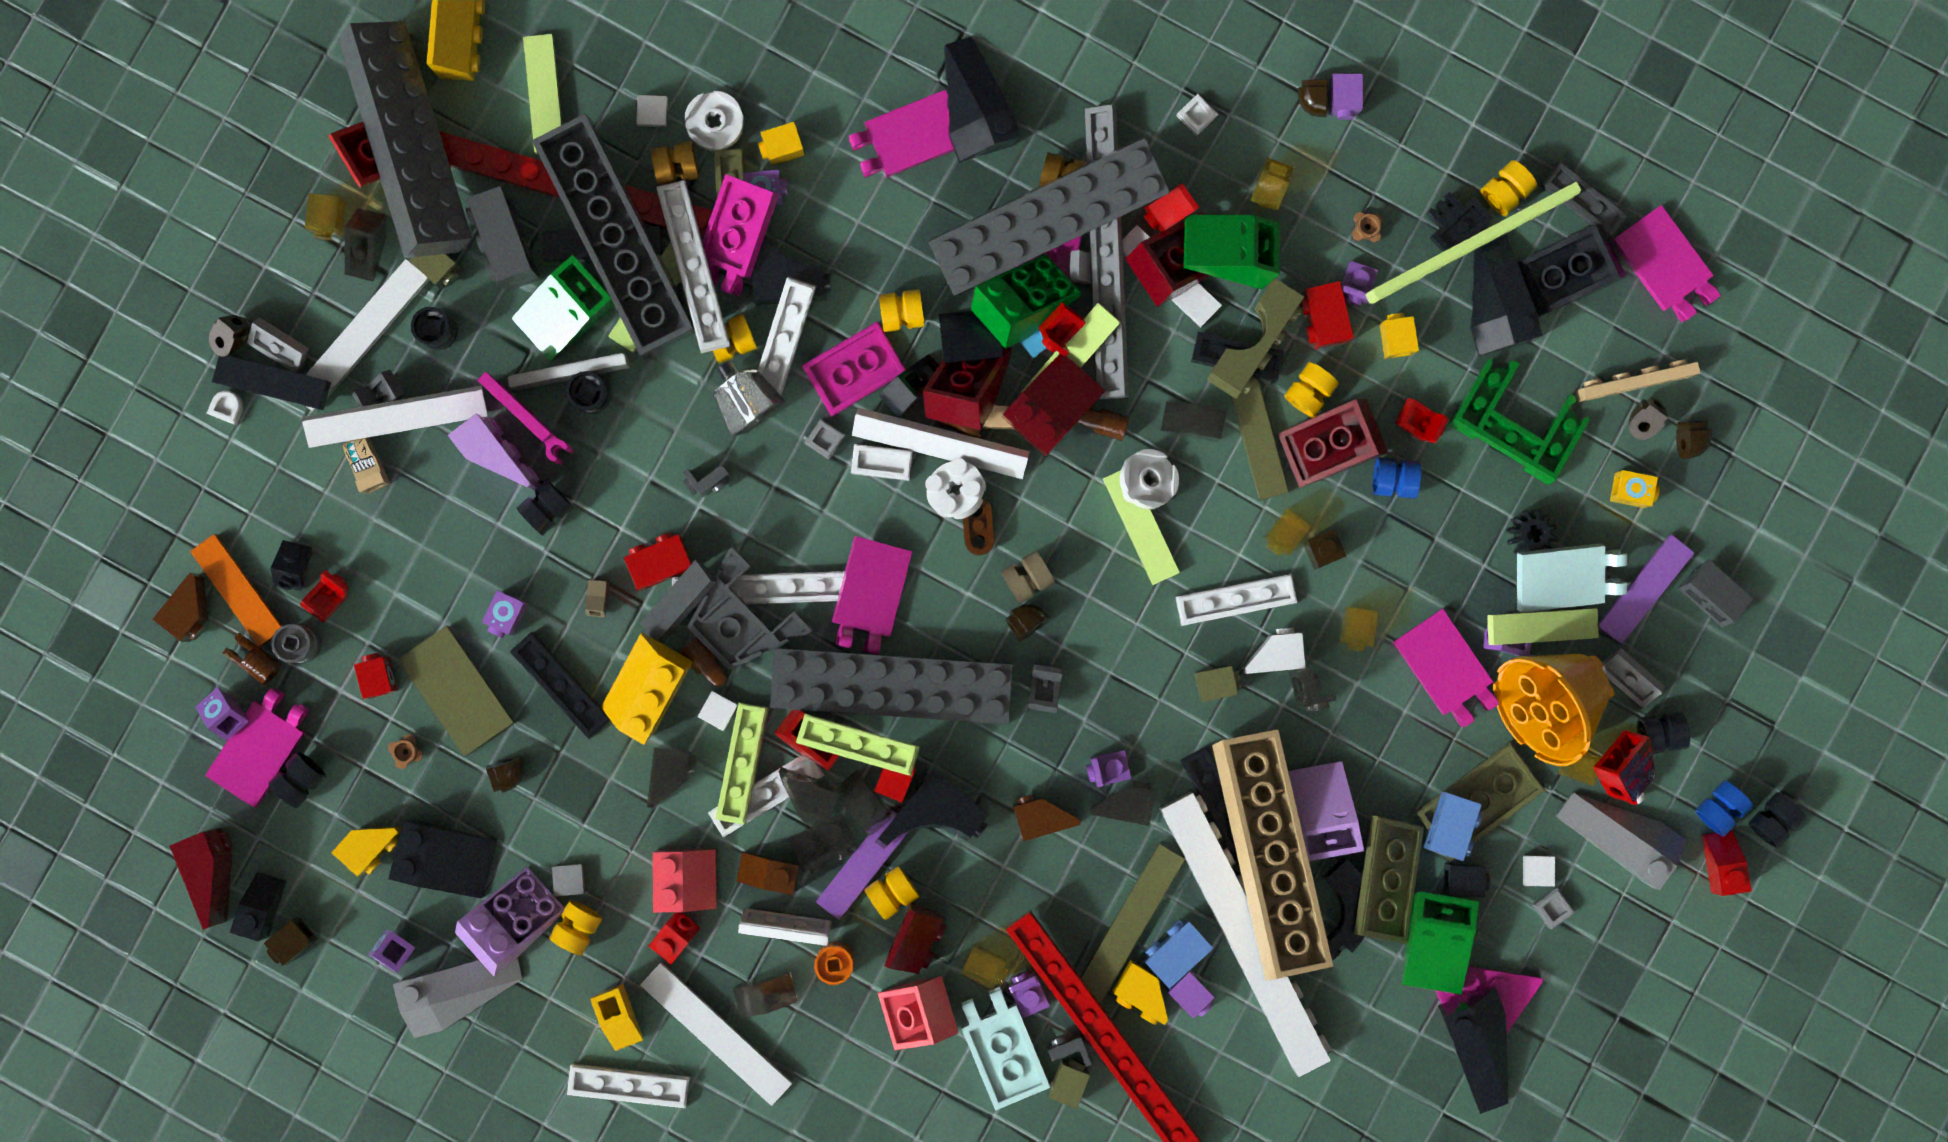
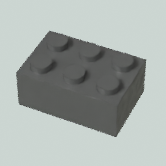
M499 186L468 197L467 201L470 207L466 208V213L471 225H475L480 235L476 236V241L482 253L485 252L490 263L486 264V268L491 280H495L498 286L501 285L507 291L541 280L513 200L507 192Z

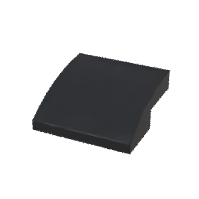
M973 311L938 314L944 363L1003 357L1002 344Z

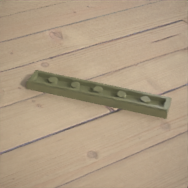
M1161 844L1157 845L1081 975V979L1100 1004L1185 858Z

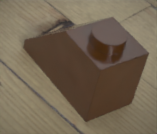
M189 573L152 619L181 642L196 640L205 630L203 625L208 620L204 577L197 573Z
M1034 794L1017 798L1018 804L1013 805L1023 841L1080 825V821L1076 816L1042 797L1035 798Z
M742 852L737 882L763 890L793 895L801 863Z

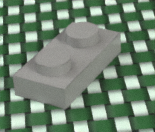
M260 317L252 322L247 344L292 372L299 373L304 368L309 350L308 347Z
M1621 647L1602 662V669L1607 678L1642 708L1664 691L1665 686Z

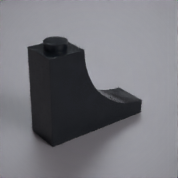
M765 236L752 271L753 297L756 306L779 304L787 277L817 286L812 301L826 300V292L831 291L830 274H824L822 266L804 265L788 259L779 253Z
M933 770L875 843L885 849L900 835L921 828L947 830L968 841L972 836L978 838L988 826L984 821L989 814Z

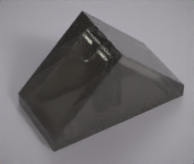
M791 972L733 988L740 1017L767 1014L798 1002Z

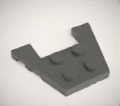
M733 545L729 548L714 576L717 581L716 584L702 598L687 626L728 670L756 658L773 648L785 645L793 639L807 635L813 629L795 609L776 627L770 629L741 599L730 585L751 564Z

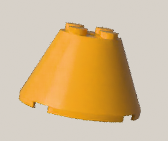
M1575 653L1514 657L1502 664L1497 670L1499 673L1498 681L1493 683L1494 697L1499 703L1497 705L1499 715L1515 740L1520 745L1526 743L1537 752L1534 757L1551 765L1568 766L1580 760L1588 751L1609 699L1614 696V690L1602 669V662L1596 656L1591 655L1588 657Z

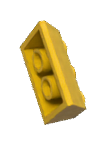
M432 0L427 65L439 79L475 81V72L480 71V55H477V46L482 43L483 28L479 26L480 15L485 13V0Z
M640 633L601 706L602 710L619 731L644 745L656 732L693 661L647 634Z

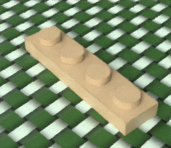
M1687 359L1669 363V369L1659 371L1658 366L1641 369V375L1631 377L1630 372L1612 376L1613 381L1602 383L1601 378L1583 383L1584 388L1576 391L1577 400L1579 403L1690 378L1700 374L1698 362L1688 364Z

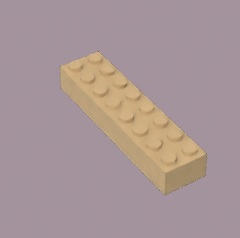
M1279 730L1226 739L1212 745L1265 980L1279 979L1333 967Z

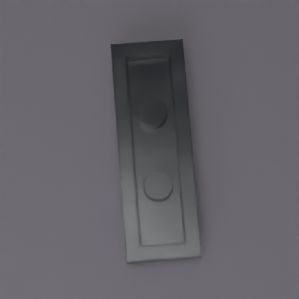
M1198 331L1191 362L1215 367L1227 348L1245 350L1255 346V344ZM1270 348L1267 353L1272 355L1263 370L1257 368L1252 376L1277 382L1284 351Z

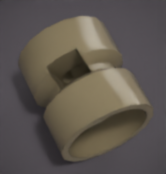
M1037 551L1022 558L1021 565L1014 563L1000 571L1019 604L1034 596V590L1043 591L1055 583L1050 571Z

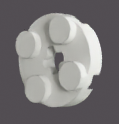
M721 91L697 95L689 103L685 112L686 129L691 140L697 146L708 151L725 150L734 145L740 138L744 128V116L737 101L732 96ZM717 114L720 115V122L722 124L719 127L710 128V122L707 118L709 116L715 117Z
M1144 449L1125 460L1120 472V485L1123 490V497L1127 502L1143 509H1155L1167 503L1176 494L1179 486V474L1175 465H1171L1170 461L1166 459L1168 456L1158 450ZM1147 472H1150L1151 478H1155V483H1152L1150 486L1146 484L1143 478Z
M955 459L943 464L925 482L928 502L937 514L942 517L963 519L972 515L981 506L984 490L986 492V483L981 473L975 466L966 463L963 459ZM954 485H963L959 488L961 492L959 495L950 494L951 488Z

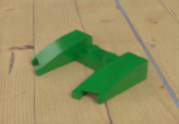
M1488 359L1462 399L1448 425L1472 440L1476 437L1525 466L1523 469L1525 472L1550 485L1556 481L1590 419L1589 417L1581 421L1578 419L1570 407L1577 400L1570 394L1552 420L1542 439L1494 411L1520 363L1510 361L1508 369L1491 367L1493 359Z

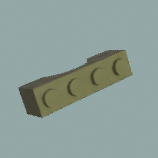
M1278 279L1272 280L1254 308L1262 324L1260 342L1245 350L1227 348L1207 380L1235 399H1237L1241 391L1247 394L1256 381L1252 377L1257 368L1263 370L1272 355L1267 353L1271 346L1274 344L1278 347L1288 333L1283 329L1287 322L1291 321L1294 323L1304 309L1299 306L1304 296Z

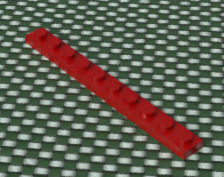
M439 131L450 167L560 198L541 160ZM625 185L643 222L667 229L658 194ZM692 205L700 237L703 240L713 210Z
M1029 910L1006 927L1007 933L1163 1142H1202L1032 911Z

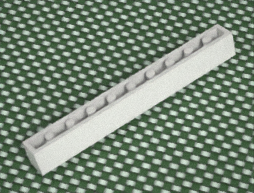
M1189 792L1160 807L1159 809L1296 1075L1300 1077L1331 1061L1327 1052L1331 1051V1048L1323 1034L1317 1035L1313 1026L1318 1023L1310 1008L1304 1010L1299 1000L1304 996L1296 981L1291 983L1288 977L1265 980L1242 876L1236 877L1231 868L1235 861L1228 848L1222 850L1218 842L1221 834L1214 822L1208 823L1204 815L1208 809L1200 795L1195 797L1192 792Z

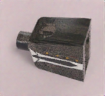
M727 361L717 369L725 383L714 391L713 396L732 436L748 433L786 402L755 368H746L738 371L732 361Z

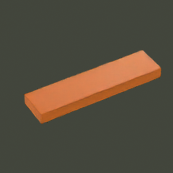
M213 534L190 552L257 646L262 647L272 640L276 630L283 625L218 535Z

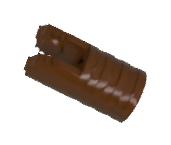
M1090 408L1079 420L1078 424L1094 429L1095 434H1101L1102 436L1122 442L1129 416L1114 413L1104 408H1101L1100 411Z
M238 633L235 636V640L250 652L243 659L237 652L226 647L222 654L261 684L267 685L277 675L281 664L241 633Z
M697 637L679 652V654L693 661L691 668L696 671L695 673L698 676L703 674L714 686L725 685L727 675L716 663L717 658Z

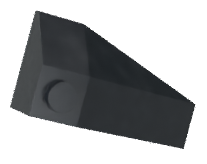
M972 37L946 44L944 46L945 74L948 83V136L958 162L1012 147L1021 134L1011 108Z
M1504 234L1474 250L1473 308L1470 329L1478 356L1533 342L1542 337L1543 334L1534 304L1507 235Z
M1495 985L1438 1005L1479 1113L1482 1114L1508 1104L1506 1013Z

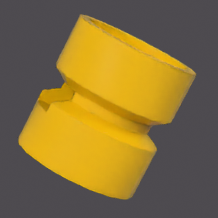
M1511 160L1498 172L1499 178L1493 177L1480 189L1485 201L1502 216H1507L1519 205V199H1525L1537 188V182L1533 175L1515 160Z
M920 289L903 291L901 296H898L895 292L879 294L884 332L898 331L902 325H906L908 329L925 327Z
M743 313L728 319L727 325H725L730 346L713 350L718 364L734 359L737 352L744 355L757 349Z
M1308 362L1299 374L1300 382H1293L1284 397L1299 411L1314 418L1324 405L1323 398H1329L1339 385V382L1320 366Z
M899 865L885 874V881L876 880L864 889L871 903L885 921L899 912V905L908 906L920 897L916 888Z
M569 900L561 915L563 922H557L549 939L559 947L573 954L583 956L591 941L589 934L596 932L603 917L591 908L579 902Z

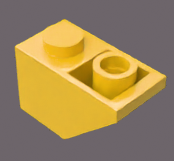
M402 827L359 828L351 830L331 853L357 877L366 873L371 875L382 863L379 858L386 851L391 853L397 847Z
M1130 959L1112 989L1113 993L1117 995L1115 1001L1127 1009L1135 1006L1143 1011L1140 1016L1154 1025L1158 1021L1165 1025L1168 1018L1157 976Z
M624 984L597 993L590 998L599 1025L615 1051L644 1040Z

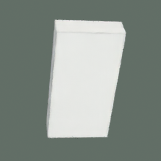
M854 444L851 474L910 481L913 451Z

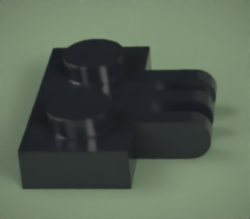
M1448 192L1444 199L1450 207L1441 200L1435 204L1442 215H1439L1433 208L1427 212V215L1439 227L1430 239L1444 252L1476 235L1494 217L1475 197L1463 206Z

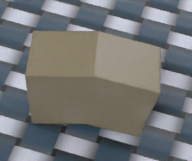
M588 580L585 604L587 616H606L609 582Z

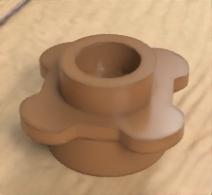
M1363 212L1356 213L1353 217L1355 222V230L1352 232L1353 239L1356 241L1368 239L1373 243L1378 242L1381 238L1379 231L1383 221L1381 215L1377 213L1374 215L1364 214ZM1365 225H1369L1370 229L1366 230Z
M411 734L405 735L403 740L391 742L388 746V751L392 754L393 759L396 761L395 765L399 769H405L409 763L413 761L419 762L423 758V752L418 750L415 744L416 738ZM407 749L408 754L405 755L403 753V750Z

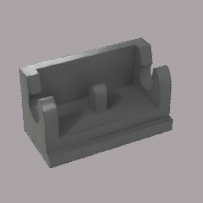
M1710 560L1705 561L1701 567L1697 566L1678 587L1684 595L1721 627L1735 623L1753 600L1746 591Z

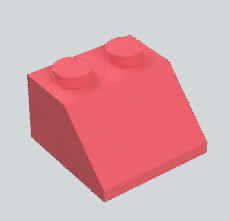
M716 849L656 850L653 852V913L717 909Z
M942 976L917 980L878 993L894 1050L934 1045L959 1033Z

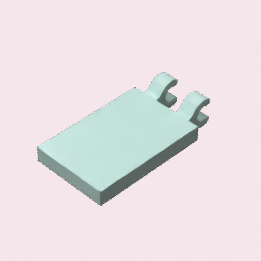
M1601 543L1517 552V610L1524 613L1605 603L1606 594H1627V582H1620V578L1605 580V566H1627L1628 554H1620V550L1605 551V545Z
M1000 986L989 990V995L996 1012L982 1018L979 1016L973 998L961 1002L969 1022L962 1025L961 1029L995 1111L1050 1088L1017 1004L1007 1006Z

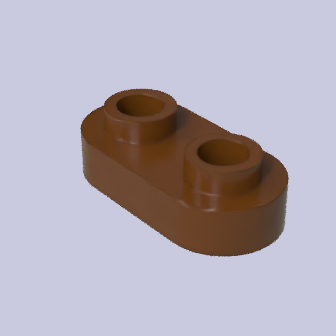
M983 497L981 498L983 502L980 506L983 511L982 515L979 517L970 515L963 518L965 546L970 553L978 556L987 554L994 545L992 509L990 503ZM978 535L983 536L985 539V543L982 546L974 544L973 540Z

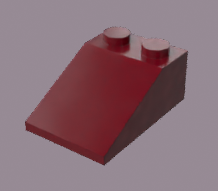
M1202 211L1196 215H1205V213ZM1185 220L1142 241L1125 258L1157 307L1178 297L1211 276L1184 268Z
M1002 345L1003 357L944 363L943 359L923 390L926 418L981 430L993 410L1012 355V347L1005 349Z
M1059 354L1004 412L1002 418L1047 457L1106 390L1069 357Z
M1366 398L1355 399L1278 433L1299 488L1388 453Z
M222 828L203 831L169 845L202 929L204 930L227 922L232 853L230 850L232 842L229 835L223 832Z
M912 902L888 952L884 966L889 969L916 974L920 973L922 967L928 969L934 952L929 950L934 940L940 942L947 926L942 924L944 916Z

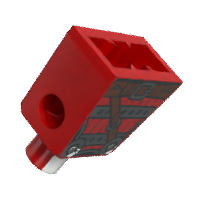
M1623 730L1593 767L1609 796L1633 805L1644 801L1645 795L1643 791L1656 774L1650 737Z

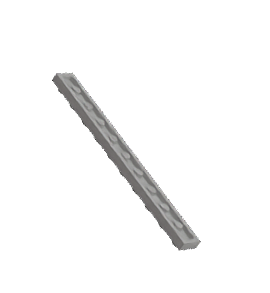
M1113 104L1085 108L1087 163L1118 149L1117 109ZM1121 217L1090 231L1093 308L1097 303H1100L1121 321L1095 352L1096 382L1106 390L1099 398L1100 400L1129 397Z

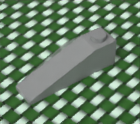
M1574 792L1571 793L1555 815L1646 885L1661 890L1677 868L1686 843L1683 837L1663 822Z
M518 957L495 976L477 959L401 979L394 983L393 987L400 1014L413 1037L417 1038L445 1030L523 979V974Z

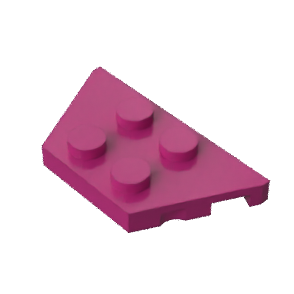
M1468 966L1461 995L1436 991V994L1441 1004L1495 985L1506 1013V1033H1508L1542 984L1543 978Z

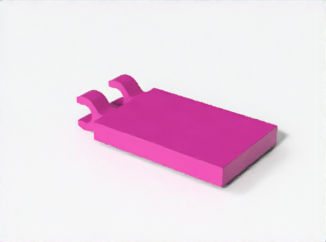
M946 89L864 122L867 131L857 132L849 136V142L853 151L873 144L878 156L877 158L868 159L860 163L864 178L883 170L886 178H889L954 151L948 136L949 109H947L948 94Z
M725 174L702 244L714 286L719 281V267L727 270V273L722 281L720 290L740 296L743 290L742 277H751L779 194Z
M1662 205L1612 240V243L1660 308L1665 311L1671 307L1682 323L1697 314L1695 308L1683 298L1687 294L1695 290L1705 306L1721 296L1718 290L1707 282L1714 275Z
M484 372L477 380L545 443L546 456L551 461L559 465L564 463L558 457V452L561 449L571 454L574 453V449L569 444L562 441L499 380L487 372Z
M854 536L832 619L833 623L840 624L835 640L836 645L850 648L853 640V629L856 628L868 631L863 652L874 655L879 654L881 636H891L912 551Z
M1440 609L1393 641V644L1441 714L1446 715L1451 711L1461 727H1466L1475 721L1462 704L1475 695L1485 711H1490L1499 705L1497 699L1487 689V686L1493 683L1492 679L1443 609Z
M270 688L265 694L262 703L257 700L251 703L245 713L249 722L226 742L205 775L254 808L260 805L269 791L268 782L284 768L306 733L299 727L310 710L302 704H295L286 720L274 712L285 696V693L277 688H274V690Z

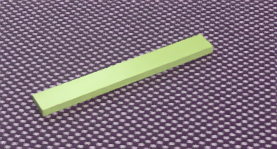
M1577 181L1372 289L1365 296L1370 304H1374L1561 205L1580 193L1581 189Z

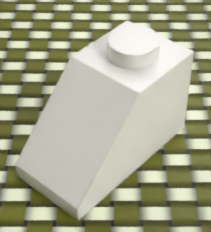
M1294 628L1276 629V635L1268 636L1242 668L1243 674L1306 668L1302 633L1294 634Z

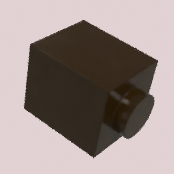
M1335 529L1303 542L1314 570L1346 557Z
M297 917L285 924L264 944L268 948V956L275 963H281L284 966L294 961L315 943L318 938L303 920Z

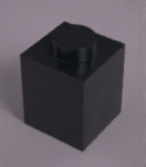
M1444 863L1443 893L1451 896L1485 898V890L1488 891L1490 887V875L1486 873V867Z

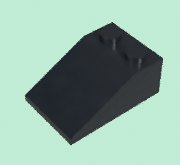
M1594 224L1517 262L1539 317L1627 277L1602 224Z
M414 819L405 820L402 824L388 879L416 887L483 898L497 840Z

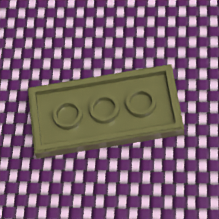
M449 626L443 627L397 659L464 757L515 723Z
M1508 742L1442 792L1482 804L1480 808L1483 811L1481 823L1478 828L1474 827L1471 839H1474V843H1476L1546 790L1513 745ZM1441 793L1414 812L1428 832ZM1447 856V858L1451 861L1454 859L1452 857Z
M1371 816L1354 935L1407 944L1424 826L1380 816Z

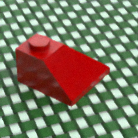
M363 121L329 134L328 137L359 188L380 180Z

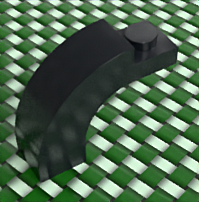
M1344 857L1322 876L1324 881L1338 896L1341 906L1339 922L1335 929L1327 936L1332 961L1340 955L1341 950L1339 948L1341 946H1344L1353 953L1365 937L1354 935L1362 876L1352 863Z

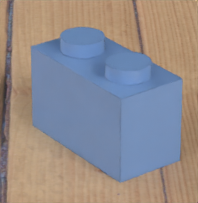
M1441 792L1424 848L1464 861L1465 856H1469L1473 849L1474 839H1471L1474 827L1478 828L1481 823L1483 811L1480 808L1482 804Z
M1187 919L1183 922L1180 920L1176 921L1166 931L1169 935L1161 943L1156 940L1144 951L1147 955L1143 960L1169 989L1213 949Z

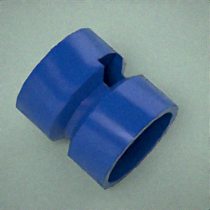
M1377 457L1373 471V495L1391 497L1396 492L1398 497L1416 499L1421 481L1420 461L1402 460L1399 464H1396L1394 459Z
M1723 780L1713 790V798H1706L1695 809V813L1708 827L1722 837H1725L1736 826L1735 819H1742L1753 808V804L1737 787Z

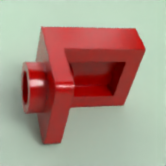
M1062 302L1038 327L1043 336V345L1052 353L1058 351L1066 357L1070 353L1066 343L1086 322L1081 315Z
M1407 398L1394 424L1418 440L1436 443L1444 433L1445 425L1449 418L1443 414L1433 412L1415 399Z
M325 570L321 574L320 582L301 600L300 606L322 623H325L347 600L349 588L346 581L337 574L332 575Z
M675 912L648 947L672 965L700 930V927L683 913Z

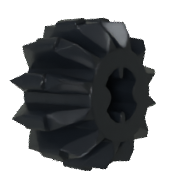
M1527 510L1521 511V519L1516 516L1511 519L1515 527H1508L1506 532L1514 534V538L1507 540L1508 545L1517 544L1513 551L1516 555L1517 552H1522L1523 550L1526 552L1553 549L1549 542L1557 541L1558 537L1550 535V531L1557 529L1556 524L1547 525L1550 520L1548 514L1540 518V510H1533L1531 515ZM1536 530L1537 536L1528 539L1527 533Z

